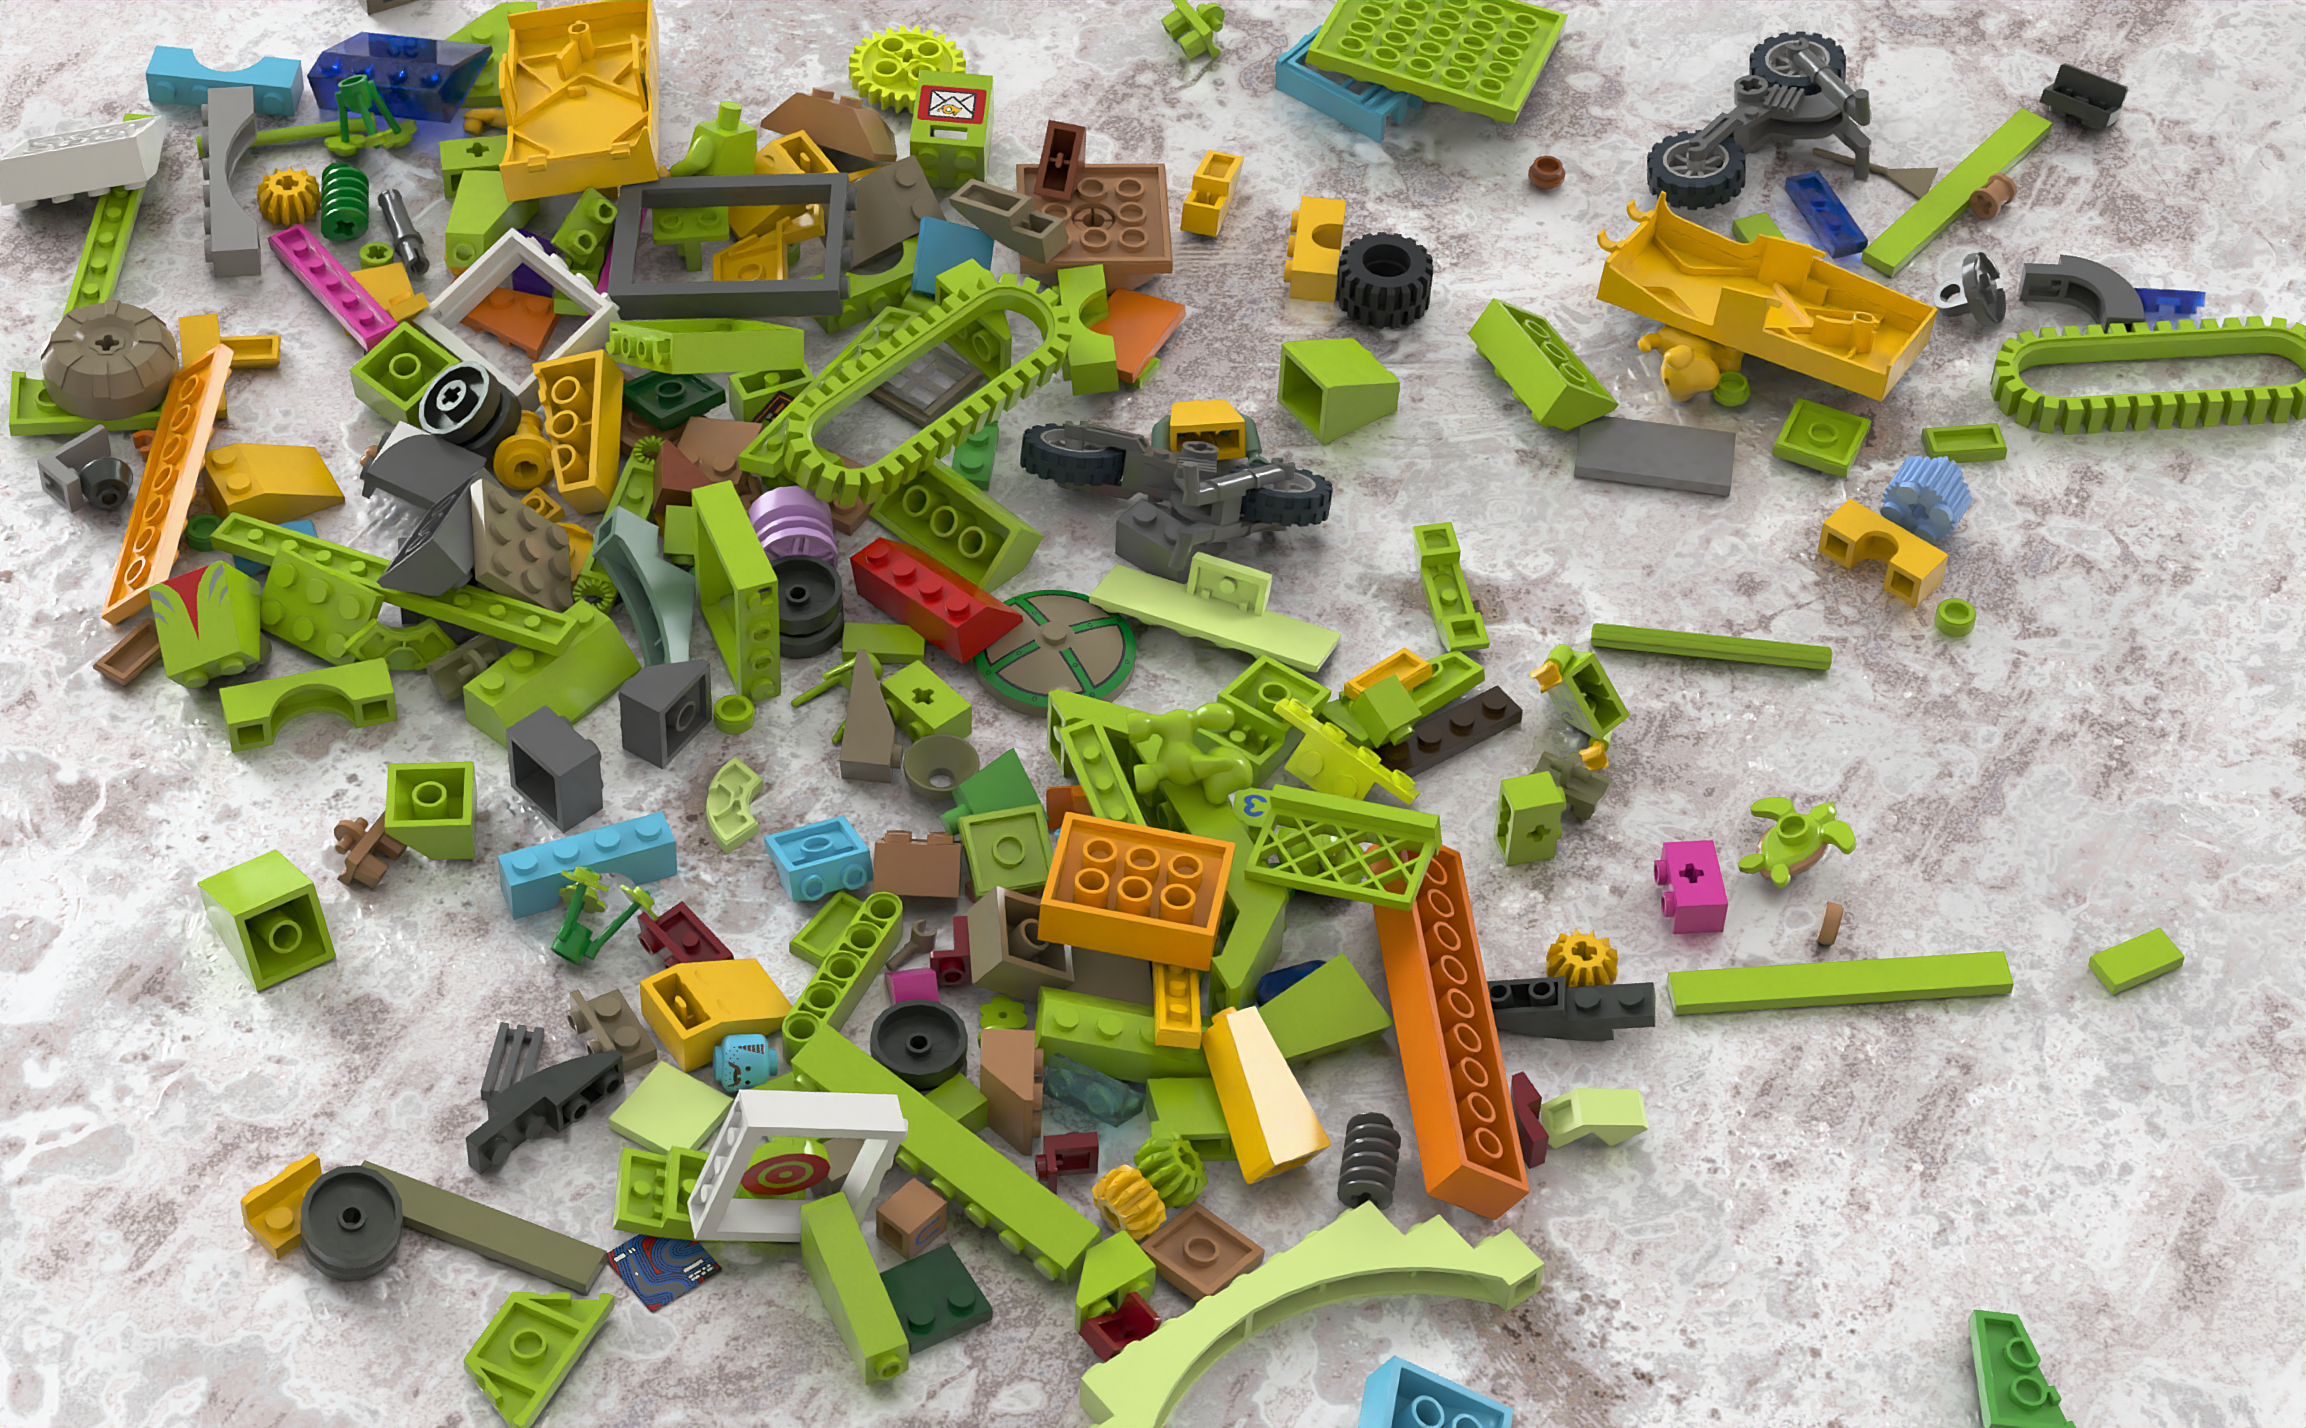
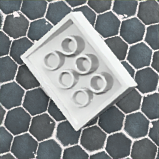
M166 115L23 139L0 155V200L2 206L15 204L16 209H25L38 205V200L51 198L52 203H59L74 199V193L87 191L88 196L93 197L111 192L110 187L123 185L124 190L145 187L147 185L146 181L154 176L158 170L167 125Z

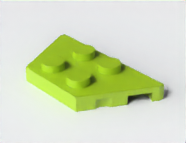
M512 1292L463 1360L466 1373L510 1428H530L614 1309V1295L599 1293V1300L572 1299L571 1293L552 1292L547 1295H539L535 1292Z

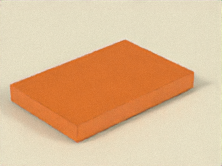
M1118 288L1107 300L1109 318L1095 323L1089 330L1113 336L1118 380L1134 384L1153 356L1157 354L1184 319L1186 311L1183 304Z

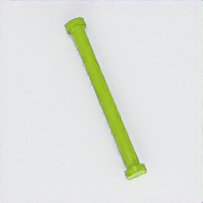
M369 112L377 133L374 112ZM362 117L348 119L349 134L367 132ZM340 121L257 132V140L248 148L337 136L341 134ZM202 136L195 137L199 159L207 158L206 154L209 153H203Z

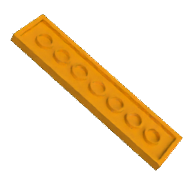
M223 343L218 344L175 372L170 382L101 613V618L112 625L117 624L128 616H135L141 608L151 603L148 587L168 580L171 567L178 558L179 550L177 546L179 539L188 524V519L186 518L188 508L197 492L195 484L198 474L205 464V458L203 457L205 449L214 433L212 425L215 415L223 402L221 394L224 384L231 374L229 366L234 351Z

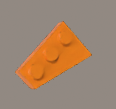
M496 287L460 323L477 332L486 330L498 336L499 343L509 348L516 345L526 350L527 357L538 362L562 314L554 313V299Z

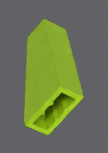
M463 170L445 230L446 267L469 268L511 228H514L516 231L517 228L522 229L539 210V198L508 202L500 171Z
M1343 952L1257 1009L1288 1066L1377 1039L1394 1023Z
M842 1191L801 1205L802 1263L865 1385L879 1380H890L901 1372L907 1371L909 1362L908 1340L844 1192Z

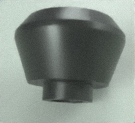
M101 457L89 462L80 471L78 476L80 478L82 494L93 505L102 509L115 508L124 503L133 483L131 468L125 462L112 457Z

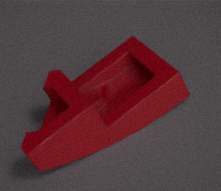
M1524 1071L1512 1075L1511 1102L1523 1160L1528 1168L1531 1169L1545 1163L1549 1135L1538 1121L1542 1097Z

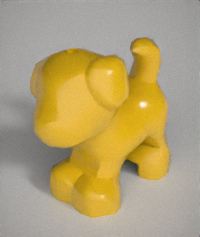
M1664 324L1657 333H1647L1637 341L1639 351L1649 353L1651 349H1656L1658 354L1664 358L1660 368V375L1669 398L1674 401H1689L1694 394L1716 388L1721 379V373L1740 371L1741 360L1745 352Z

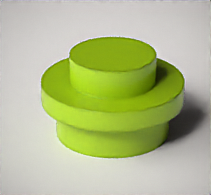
M1735 371L1721 373V379L1717 387L1711 390L1713 398L1726 406L1741 405L1748 400L1750 395V387L1746 377Z

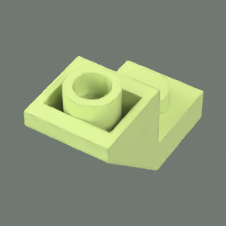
M1576 1088L1541 1104L1540 1112L1543 1128L1549 1135L1548 1144L1554 1149L1591 1132L1608 1145L1613 1146L1648 1130L1642 1092L1638 1089Z

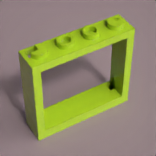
M739 317L609 322L610 342H605L606 350L614 362L669 374L804 369V329Z
M728 480L691 489L696 605L737 695L745 696L752 702L780 696L778 579L732 481ZM770 587V591L758 592L759 589Z

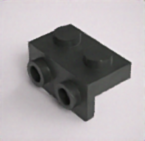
M2063 63L2060 65L2055 82L2044 88L2039 102L2048 105V110L2054 114L2066 117L2072 114L2082 118V124L2090 128L2102 129V127L2106 128L2118 121L2129 89L2127 86Z

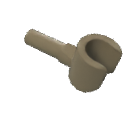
M916 920L912 925L910 941L885 963L886 967L890 971H894L916 952L922 954L931 952L935 947L938 929L935 928L932 932L925 934L926 920Z

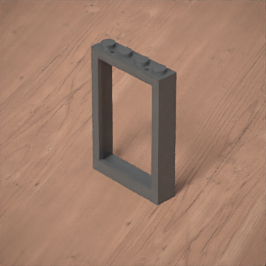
M848 172L659 177V180L622 185L619 191L618 213L607 294L611 301L619 306L620 309L617 313L621 320L843 315L844 299H850L851 296L850 277L846 276V270L853 269L852 246H848L849 240H855L856 235L855 218L851 217V211H857L858 209L857 188L850 187ZM830 204L823 279L633 283L642 209Z

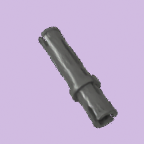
M386 189L379 194L377 200L394 238L393 248L396 254L402 257L406 272L411 276H415L413 268L415 266L418 276H421L430 267V262L423 251V238L414 229L400 192L392 189L394 199H392L389 189Z

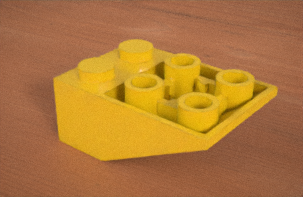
M804 130L770 141L755 156L754 175L840 173ZM810 204L728 206L729 228L739 241L754 233L757 236H761L775 230L777 221L787 216L792 221L807 213L806 206Z
M756 958L681 963L639 981L641 1015L684 1073L713 1061L714 1046H720L722 1039L726 1035L761 1034L766 1036L782 1028L785 1017L793 1007Z

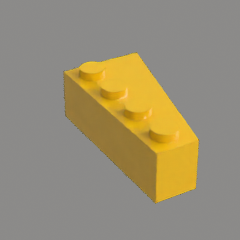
M604 349L532 364L534 375L538 378L540 387L538 390L539 400L545 410L547 421L544 424L546 433L551 439L553 448L550 452L559 493L580 515L607 510L618 485L624 372Z

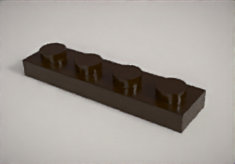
M1497 685L1413 728L1414 734L1402 743L1394 746L1390 741L1379 748L1372 749V751L1381 758L1379 764L1392 773L1394 770H1399L1413 778L1521 722L1523 710Z

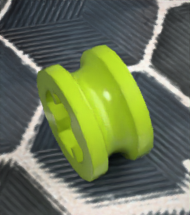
M371 242L364 245L360 249V269L364 270L393 264V248L382 242Z

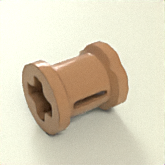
M1995 173L1989 177L1984 188L1976 189L1970 195V207L1979 217L1990 220L2000 212V207L2003 204H2009L2015 199L2017 194L2016 185L2005 174Z

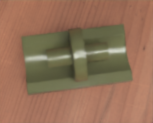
M481 633L427 664V673L443 702H450L463 694V686L500 660L502 656L497 649L495 637Z
M1544 751L1535 769L1529 775L1549 771L1556 787L1560 786L1563 789L1566 803L1571 805L1573 815L1589 820L1610 790L1612 778L1582 767V755L1573 751L1565 760Z

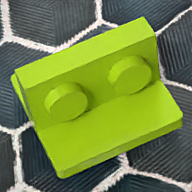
M728 206L652 208L653 244L656 246L677 244L678 257H686L687 272L702 271L701 242L729 240Z

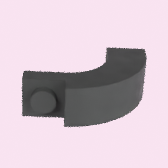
M2060 255L2058 264L2024 263L2018 288L2019 301L2056 302L2075 306L2089 314L2096 324H2101L2104 334L2108 333L2110 324L2124 323L2127 333H2130L2132 323L2145 322L2142 301L2136 290L2121 275L2100 263L2070 255Z

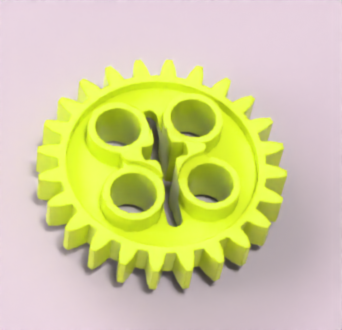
M901 25L899 32H894L890 27H886L885 35L874 31L873 40L863 37L862 46L855 45L854 54L849 55V80H851L852 89H858V97H868L869 105L881 102V110L883 111L889 106H895V112L898 114L902 108H908L911 114L914 112L919 70L966 73V59L963 58V50L956 49V41L946 42V34L934 37L933 29L920 33L919 26H915L912 31H907L905 26Z

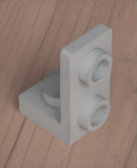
M99 424L37 461L42 490L71 514L84 507L80 478L78 477L80 471L89 462L111 455L107 428Z

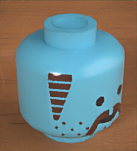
M761 1034L726 1035L722 1039L721 1045L714 1046L713 1048L714 1081H721L723 1088L728 1092H739L740 1089L748 1090L757 1085L765 1084L769 1080V1076H777V1049H768L767 1040Z

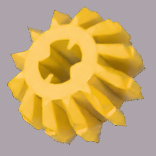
M291 166L287 171L275 168L274 175H263L262 183L257 185L256 195L259 211L262 213L263 218L270 219L272 225L284 223L287 228L294 223L303 225L305 219H315L316 212L321 209L319 183L316 180V176L308 175L306 169L296 172Z
M1575 928L1571 936L1560 933L1556 943L1550 945L1546 956L1545 972L1547 977L1565 976L1567 987L1614 985L1618 975L1619 957L1617 950L1611 948L1609 938L1597 939L1594 929L1588 935H1582Z
M1126 1164L1116 1169L1113 1168L1101 1177L1099 1182L1092 1188L1094 1205L1099 1209L1100 1217L1107 1222L1109 1229H1113L1116 1234L1125 1230L1136 1243L1152 1235L1166 1221L1165 1205L1159 1199L1158 1191L1151 1186L1149 1179H1145L1138 1169H1132V1167Z

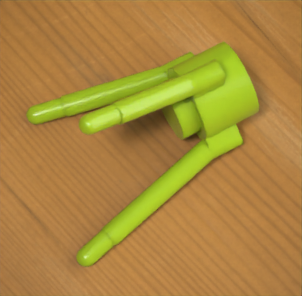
M866 652L876 679L879 681L883 676L882 666L874 655ZM856 657L824 672L822 678L825 681L793 699L791 706L798 707L839 683H842L845 689L850 692ZM846 718L832 738L834 744H838L843 738Z

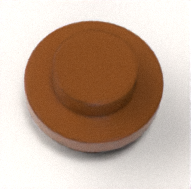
M1541 156L1535 159L1534 163L1530 166L1528 177L1539 188L1552 189L1564 182L1565 170L1559 159L1553 156Z

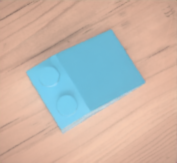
M1394 1355L1366 1378L1358 1428H1511L1514 1409Z

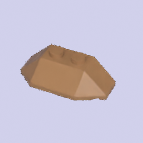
M813 87L812 93L796 92L761 120L760 127L784 135L804 130L815 144L872 161L896 162L897 150L894 133L876 110L863 107V100L841 95L840 100L833 98L834 91Z

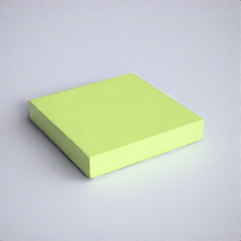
M661 1060L608 1118L609 1128L657 1154L667 1156L672 1145L697 1151L728 1116L734 1099Z

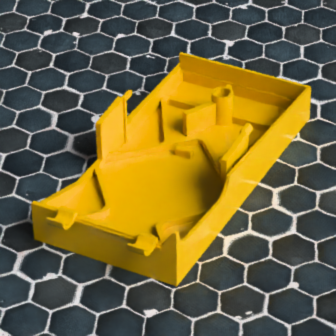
M600 0L507 14L510 25L508 55L504 53L501 57V62H499V91L508 124L507 148L499 168L507 201L514 202L585 191L587 187L602 189L659 180V24L654 1Z

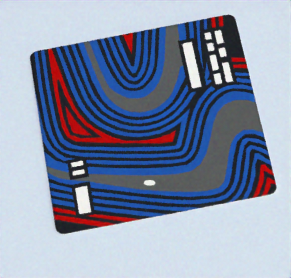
M639 1234L607 1253V1263L651 1312L722 1271L721 1266L698 1241Z

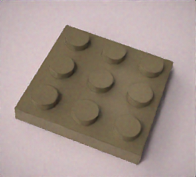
M483 478L470 485L475 579L500 595L561 614L573 606L568 532L560 525L554 524L538 514L532 507L524 505L508 495L502 488H497Z

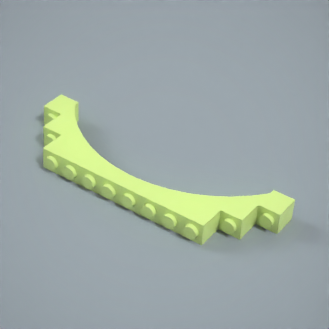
M1369 1200L1356 1209L1350 1208L1345 1210L1338 1216L1335 1222L1322 1230L1311 1231L1299 1244L1286 1252L1275 1253L1267 1260L1265 1265L1252 1273L1238 1276L1229 1287L1213 1297L1206 1296L1202 1298L1192 1310L1179 1318L1166 1320L1156 1332L1141 1341L1136 1340L1129 1343L1120 1354L1104 1364L1097 1363L1090 1367L1080 1380L1079 1405L1096 1423L1088 1428H1163L1172 1411L1192 1385L1218 1360L1248 1338L1285 1319L1318 1307L1351 1299L1399 1294L1462 1297L1498 1304L1507 1312L1540 1291L1545 1263L1510 1228L1495 1237L1488 1236L1484 1238L1473 1249L1440 1214L1425 1223H1416L1403 1235Z

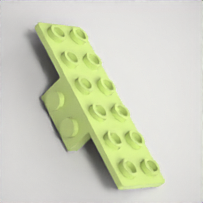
M1198 551L1192 557L1187 585L1116 564L1091 592L1089 597V603L1101 606L1106 612L1123 613L1133 616L1148 625H1162L1176 630L1177 633L1183 636H1197L1213 641L1214 644L1221 648H1235L1251 653L1257 659L1265 654L1280 663L1290 665L1292 669L1298 672L1316 673L1340 642L1341 637L1339 632L1266 610L1273 574Z

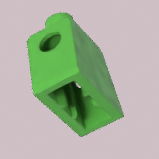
M1012 748L951 791L957 807L941 814L940 821L945 832L956 836L960 834L957 823L959 817L1040 804L1041 801L1015 749ZM1043 807V811H1044V815H1045V820H1046V822H1047V821L1050 820V819H1049V817H1048V815H1047V813H1046V811H1045V809H1044V807Z

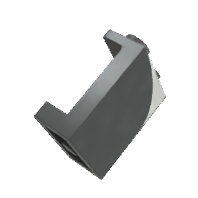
M400 420L392 433L386 431L382 436L377 448V457L375 459L369 457L364 464L360 474V479L365 481L362 496L370 499L376 488H379L428 510V508L483 466L485 468L487 459Z

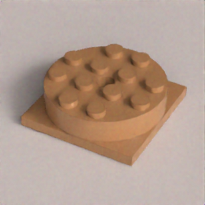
M1016 164L1017 193L1032 197L1034 210L1064 219L1068 238V245L1047 264L1025 257L1019 253L1020 274H1032L1042 283L1052 287L1059 285L1058 269L1103 264L1107 296H1111L1118 288L1133 290L1148 282L1156 274H1172L1173 258L1165 164H1085L1084 172L1071 202L1033 194L1039 164Z

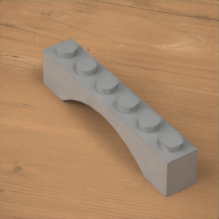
M253 86L208 89V104H201L203 127H208V131H202L203 153H209L208 158H202L204 180H210V185H203L205 208L210 207V212L203 213L205 235H211L210 240H204L206 263L213 262L215 278L262 275L261 246L257 221L243 210L229 188L230 178L236 163L245 150L257 140Z

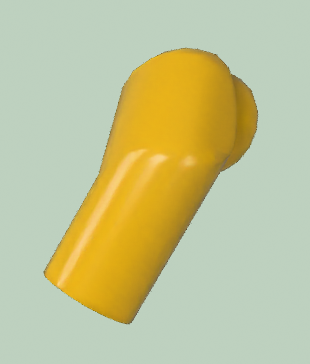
M470 109L463 116L465 119L463 130L472 135L481 134L483 125L508 130L505 112L501 109Z

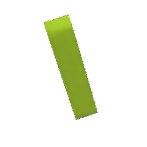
M877 892L865 900L785 1017L782 1024L783 1059L788 1065L791 1066L790 1061L825 1023L837 1032H840L901 941L903 936L902 901L898 896L889 892Z

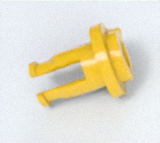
M521 410V421L517 427V434L501 442L494 453V472L502 484L513 490H531L537 486L542 488L555 476L550 452L553 450L552 444L544 438L542 434L543 423L536 413Z

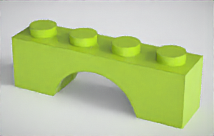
M919 235L902 241V259L892 269L875 275H857L846 272V276L850 277L851 296L850 299H844L843 315L813 317L828 335L875 317L886 306L895 308L902 306L905 297L911 292ZM821 273L809 279H823L824 273Z
M1103 264L1058 269L1059 285L1052 286V291L1059 296L1056 306L1066 305L1071 315L1068 324H1073L1072 338L1066 353L1068 357L1064 359L1062 364L1063 381L1071 380L1073 396L1118 391L1119 382L1113 336L1089 330L1095 323L1109 318Z
M385 657L219 689L223 718L232 753L274 745L279 730L287 722L295 717L312 712H327L339 715L347 719L356 729L397 721L395 694Z

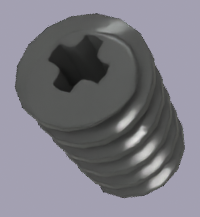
M1360 1113L1353 1116L1347 1122L1337 1195L1344 1205L1353 1209L1369 1200L1380 1211L1388 1209L1392 1205V1191H1394L1395 1187L1394 1177L1397 1173L1396 1163L1399 1159L1398 1149L1401 1145V1137L1393 1129L1392 1121L1382 1113Z

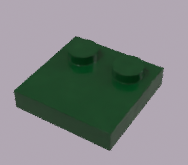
M653 370L623 384L622 404L661 432L676 428L679 424L689 420L690 416L696 417L706 414L711 409L726 403L725 389L702 373L669 374Z
M949 1243L879 1273L908 1340L911 1355L993 1319L992 1306Z

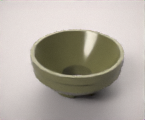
M933 734L915 741L907 749L904 755L903 768L905 779L915 792L935 800L953 799L951 791L979 772L980 760L975 748L966 740L949 734ZM937 775H945L950 777L953 783L946 787H936L930 783V779Z

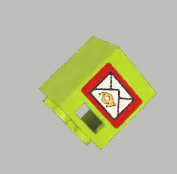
M919 70L910 134V156L915 155L931 189L959 190L970 179L986 183L994 124L993 76ZM935 130L967 132L966 140L930 136H935Z

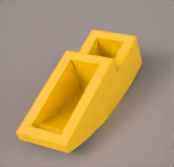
M1212 150L1207 151L1193 175L1191 191L1183 203L1181 231L1217 237L1239 180L1244 161L1243 156Z

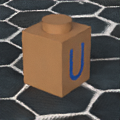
M912 1178L876 1209V1237L908 1261L913 1259L947 1230V1202L936 1189L932 1187L927 1188L916 1178Z

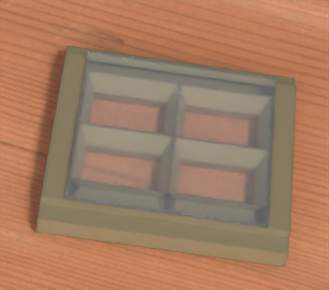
M934 347L867 395L925 428L979 386V382L984 379V373L942 349Z

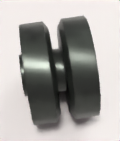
M463 361L447 368L429 385L420 402L418 418L426 432L486 459H490L494 456L501 442L515 435L521 421L522 406L518 397L505 385L498 382L497 378L488 369L476 361Z
M787 555L771 561L770 564L778 579L780 656L791 659L812 658L827 652L839 642L844 632L842 580L838 572L823 559L809 555ZM770 587L759 589L758 592L770 591Z
M914 999L898 1002L885 1009L874 1021L870 1034L871 1057L921 1095H927L944 1082L954 1078L959 1072L967 1078L966 1055L968 1051V1035L964 1021L953 1009L937 1001Z
M359 1165L341 1166L320 1175L307 1189L301 1206V1245L310 1264L322 1274L344 1282L366 1280L382 1272L396 1257L402 1239V1199L393 1183L381 1173Z

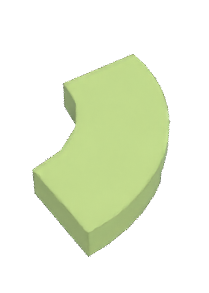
M736 756L728 761L713 778L708 789L709 794L706 803L709 831L716 844L726 855L759 834V825L750 813V806L753 798L763 790V779Z

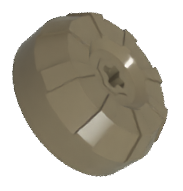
M105 300V303L93 304L81 309L77 307L64 316L56 329L51 332L41 349L44 382L50 398L63 410L78 417L92 420L125 419L151 410L166 399L173 375L180 370L176 342L166 324L148 309H141L134 305L121 303L120 300Z

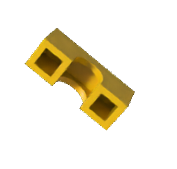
M1302 196L1300 211H1292L1290 233L1297 234L1289 235L1287 257L1293 258V260L1285 261L1283 282L1290 283L1289 298L1335 302L1346 200Z
M1851 498L1823 522L1817 550L1848 569H1851L1855 564L1864 559L1883 561L1888 565L1883 589L1915 608L1943 582L1949 554Z

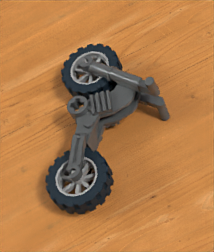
M1796 31V34L1790 35L1788 32L1780 33L1779 37L1774 38L1771 36L1766 38L1763 44L1759 43L1754 47V53L1751 52L1749 57V75L1740 77L1734 83V103L1737 106L1728 114L1722 112L1703 130H1695V133L1682 131L1678 132V135L1674 137L1671 135L1666 136L1662 139V143L1657 142L1654 144L1652 152H1649L1647 155V184L1650 193L1657 195L1658 200L1662 191L1666 192V202L1670 203V207L1680 209L1681 206L1687 207V210H1697V207H1705V210L1715 208L1716 204H1727L1732 196L1736 198L1741 193V188H1744L1746 182L1745 155L1757 153L1759 147L1770 140L1774 144H1777L1779 141L1780 145L1786 146L1789 143V146L1793 147L1797 139H1821L1834 134L1855 153L1854 177L1865 179L1869 176L1872 141L1857 127L1849 116L1860 126L1870 124L1872 111L1870 110L1869 91L1858 89L1854 92L1846 84V54H1844L1842 46H1836V41L1832 38H1822V34L1819 33L1809 35L1805 31Z
M1065 421L1063 426H1058L1055 423H1049L1045 426L1035 425L1032 426V429L1028 428L1023 433L1020 466L1026 468V471L1030 474H1038V477L1044 480L1053 479L1059 487L1064 489H1079L1129 500L1137 493L1148 495L1147 500L1151 502L1170 501L1172 515H1180L1201 521L1195 523V525L1178 529V539L1168 565L1169 568L1176 571L1184 570L1193 545L1200 544L1206 546L1236 537H1247L1252 533L1263 530L1284 531L1286 526L1291 527L1292 524L1305 527L1309 526V523L1317 525L1322 521H1326L1329 516L1333 492L1332 483L1325 481V477L1319 474L1313 475L1312 471L1306 469L1297 470L1295 467L1296 463H1283V458H1273L1271 463H1266V465L1249 463V466L1241 464L1236 466V469H1230L1228 475L1216 478L1219 449L1215 445L1206 442L1188 441L1182 444L1181 453L1169 452L1165 449L1152 448L1143 435L1092 425L1086 421H1080V425L1073 424L1072 421Z

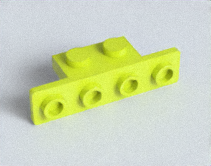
M1284 698L1273 708L1275 713L1306 733L1284 768L1316 791L1364 801L1374 784L1377 783L1408 805H1411L1420 795V792L1414 788V780L1399 770H1394L1392 773L1379 764L1381 758L1372 750L1364 746H1360L1359 749L1345 740L1347 735L1343 730L1329 722H1326L1325 725L1311 716L1313 711L1303 702L1294 698L1291 701Z

